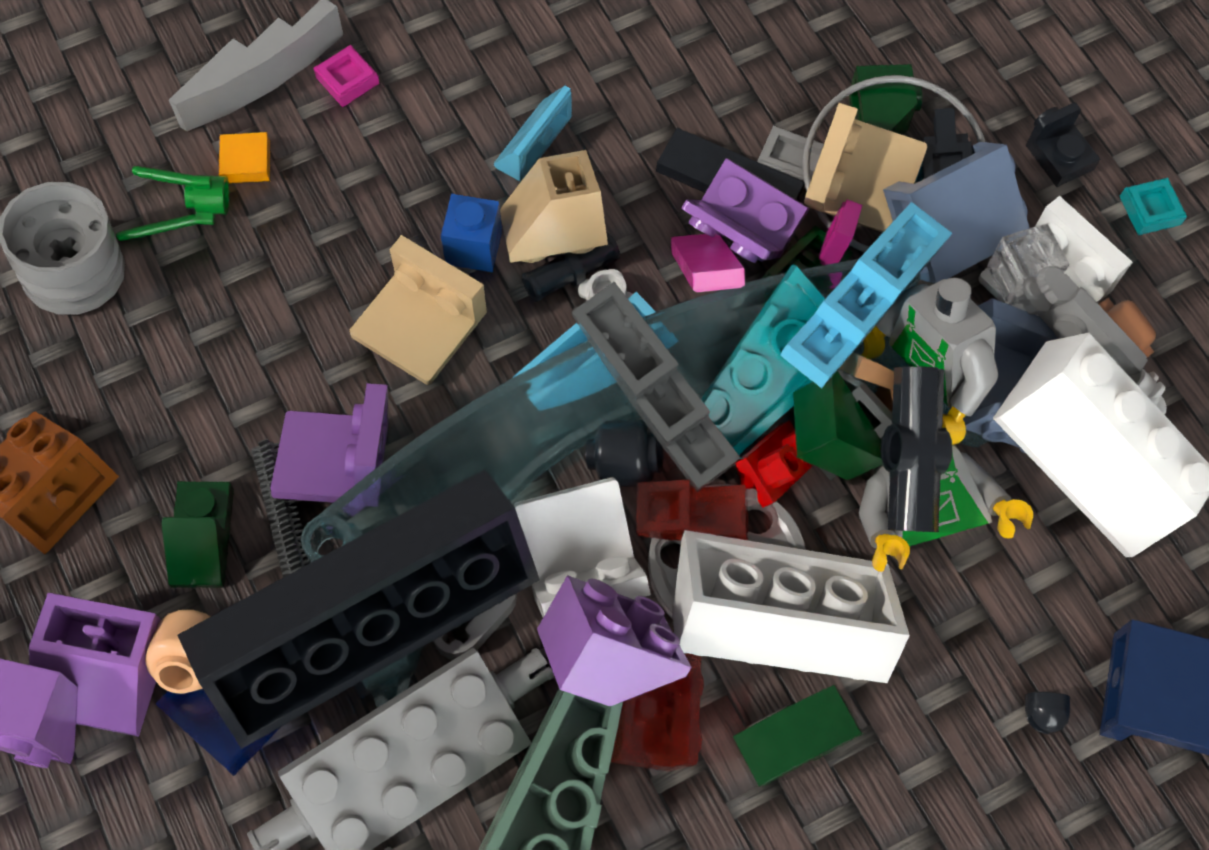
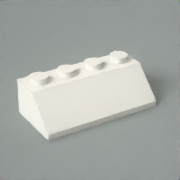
M1090 333L1046 341L993 417L1002 429L1125 557H1134L1196 517L1209 496V463Z
M684 530L672 611L674 634L679 638V645L684 653L736 660L750 664L789 668L803 672L842 676L856 680L888 683L910 636L888 563L884 571L880 572L873 568L872 561Z

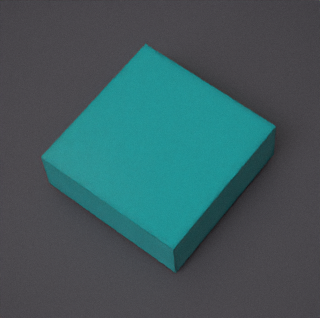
M1169 178L1126 187L1119 196L1138 236L1180 226L1187 218Z

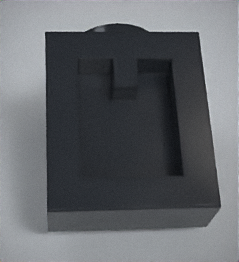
M1076 102L1061 109L1052 107L1038 116L1034 122L1035 127L1025 145L1056 187L1095 170L1101 160L1074 125L1082 110Z

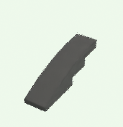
M615 282L572 311L573 318L604 365L696 492H699L735 465L741 457L709 418V409L678 371L679 363Z

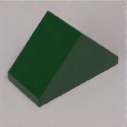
M838 370L823 388H820L812 381L793 392L797 458L846 480H850L883 464L881 459L882 441Z

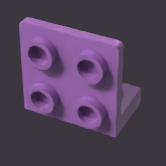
M726 158L702 200L686 199L681 209L692 215L688 223L711 237H714L715 234L722 237L725 235L734 241L730 247L731 250L741 257L756 263L757 260L763 262L764 260L781 257L810 208L734 161Z
M367 383L364 403L354 404L353 415L301 411L286 412L270 487L271 496L277 499L377 506L389 425L388 385Z

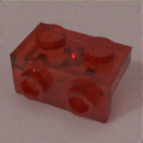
M685 654L692 667L686 677L623 701L611 757L612 763L662 771H673L697 764L698 753L702 745V732L699 728L700 698L704 689V678L701 673V656Z

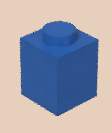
M451 194L441 232L445 261L456 267L493 272L502 235L499 201Z

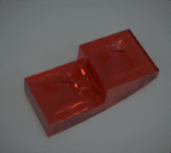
M690 480L637 483L636 532L638 536L682 541L684 530L749 541L748 492L746 486L704 487L699 492H696Z

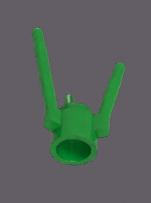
M134 166L132 173L138 177L185 185L184 197L186 208L195 209L196 214L119 231L116 233V239L123 241L197 224L214 225L215 214L226 215L228 213L229 182L227 176L189 175L156 168Z

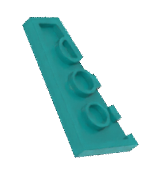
M791 265L701 399L710 411L709 418L738 455L794 406L793 392L812 382V380L780 356L787 343L809 321L825 300L822 294L796 265Z

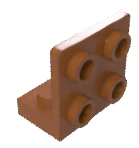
M32 412L27 418L16 422L8 431L6 439L0 444V518L45 555L119 476L80 438L41 414Z

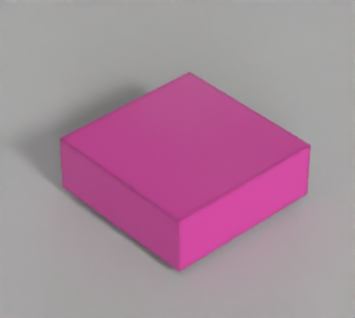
M351 45L313 68L316 79L342 107L379 84L378 74Z
M848 199L842 202L827 230L819 256L820 264L834 270L836 269L853 239L863 205Z

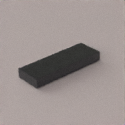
M676 128L656 165V172L706 193L726 158L734 161L796 200L799 199L805 183L680 128Z

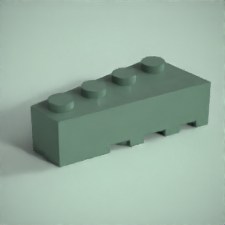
M558 689L478 850L591 849L594 829L597 828L602 807L600 801L605 776L609 772L623 702L607 706Z

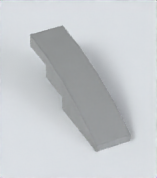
M320 0L293 27L278 17L248 47L233 38L169 99L180 127L188 132L231 114L273 91L309 66L344 35L337 6L328 0Z

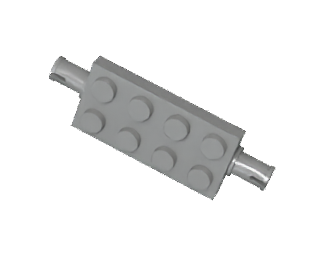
M471 648L280 769L278 774L292 796L290 800L292 806L255 830L247 832L254 850H287L308 835L312 839L317 837L325 850H372L531 745V741L512 711L515 708L513 702L547 680L554 678L551 668L545 666L548 664L546 659L537 648H534L529 654L498 674H495L493 671L489 672L478 651Z

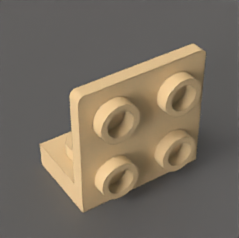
M839 103L807 190L804 205L835 216L842 202H845L846 199L863 205L857 224L883 233L893 222L883 189L898 181L915 183L927 150V144L856 120L855 117L858 109Z
M401 235L389 249L395 271L394 276L350 328V334L360 344L424 384L429 385L435 380L487 313L484 284Z

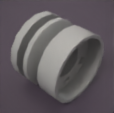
M46 182L27 188L13 198L0 216V243L12 269L15 271L26 296L39 308L58 315H78L99 308L116 294L124 280L125 260L102 201L89 189L70 182Z

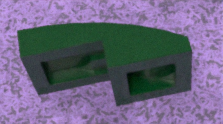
M832 685L734 735L733 738L758 786L764 787L809 761L823 757L863 735L837 686Z

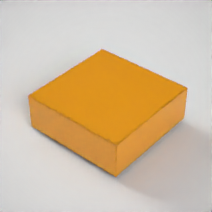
M268 133L220 135L219 176H227L229 183L270 181V139Z

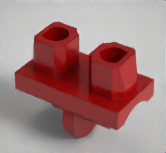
M790 420L778 425L735 463L742 486L746 489L753 488L757 490L758 502L762 508L775 503L813 466L797 458L795 428Z

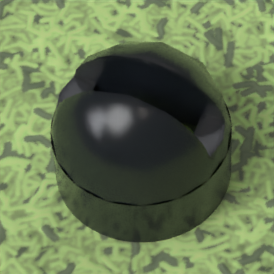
M1053 692L1025 694L1027 722L1034 730L1043 734L1062 730L1068 724L1070 718V696Z

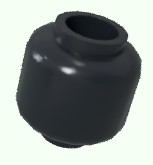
M644 420L605 421L598 427L595 439L587 440L586 464L589 470H596L599 480L613 477L619 483V487H643L652 481L655 473L662 472L663 447Z

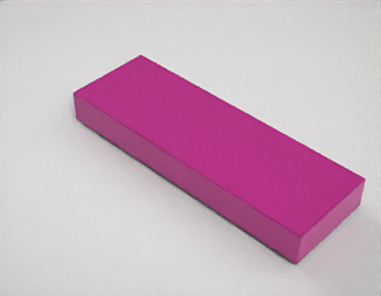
M707 234L671 237L672 255L693 291L705 292L742 288V286H745L744 267L721 236L715 234L714 237H711Z

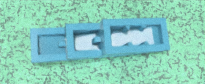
M911 202L858 259L850 273L827 296L816 313L787 343L780 356L820 388H823L952 235V232Z

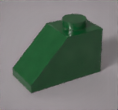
M912 64L856 66L851 86L874 77L889 75L914 77ZM882 83L868 86L849 95L850 106L858 109L855 117L856 120L904 135L909 129L914 112L921 109L922 87L907 83Z

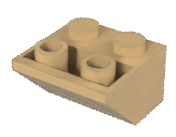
M586 150L539 158L500 208L501 222L510 263L518 261L534 263L550 255L567 252L583 254L592 251L595 247L608 245L601 191Z

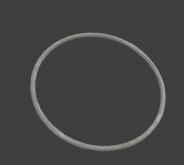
M901 75L874 77L843 90L817 116L810 129L804 148L803 176L805 187L808 190L811 182V149L821 123L840 101L868 86L882 83H907L931 90L944 97L962 113L972 127L978 142H985V138L977 121L965 105L951 93L936 84L923 79ZM815 210L821 221L829 228L832 221L825 213ZM854 239L849 244L862 252H866L869 246L861 244Z

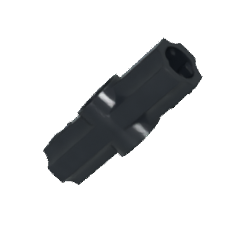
M923 366L894 368L892 424L884 431L881 442L882 463L886 471L890 472L888 530L939 532L941 475L949 468L953 451L950 433L946 428L942 427L944 369Z

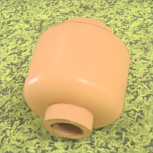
M178 610L168 613L158 623L147 649L145 663L148 672L160 687L169 692L180 694L203 689L195 676L177 635L211 616L197 610Z

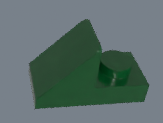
M177 482L174 516L162 518L168 585L171 588H224L234 488L230 482Z

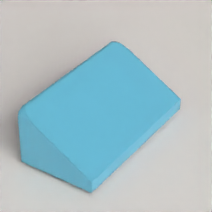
M563 86L546 97L538 105L494 162L495 168L521 182L571 119V88Z

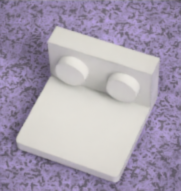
M1059 196L1046 206L1031 235L1022 239L980 274L978 280L999 301L1026 311L1023 308V304H1019L1016 294H1014L1015 283L1026 276L1034 278L1038 276L1037 272L1041 271L1042 268L1054 265V267L1058 266L1060 270L1062 269L1063 274H1067L1079 288L1083 287L1099 303L1114 290L1133 262Z
M611 477L519 501L514 504L540 581L532 584L535 602L542 617L545 616L567 575L585 582L591 578L600 580L612 587L617 594L631 599H635L636 596L646 597L651 595L647 575L634 558L619 483L615 478Z

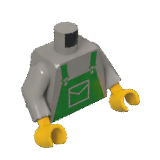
M959 278L942 279L931 286L919 284L905 291L862 341L864 343V351L861 354L869 359L879 357L885 348L884 337L888 336L890 337L889 345L910 367L923 366L944 369L943 402L950 410L947 414H943L942 427L946 428L950 433L952 445L960 443L965 437L966 425L963 420L965 415L970 417L973 415L998 379V369L994 357L996 327L993 320L970 299V285Z
M952 445L953 451L949 468L941 475L939 532L888 530L890 472L886 471L883 464L873 469V476L866 483L858 514L870 545L876 548L872 559V566L875 570L883 572L887 564L886 555H891L897 559L899 568L904 569L910 554L909 546L992 523L991 515L999 516L997 524L999 534L1003 538H1013L1015 526L1009 519H1018L1026 529H1030L1033 520V510L1030 505L1022 500H1011L1007 492L967 453L960 452L956 445Z

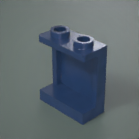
M1134 619L1116 631L1113 637L1100 735L1119 741L1135 735L1209 755V639Z

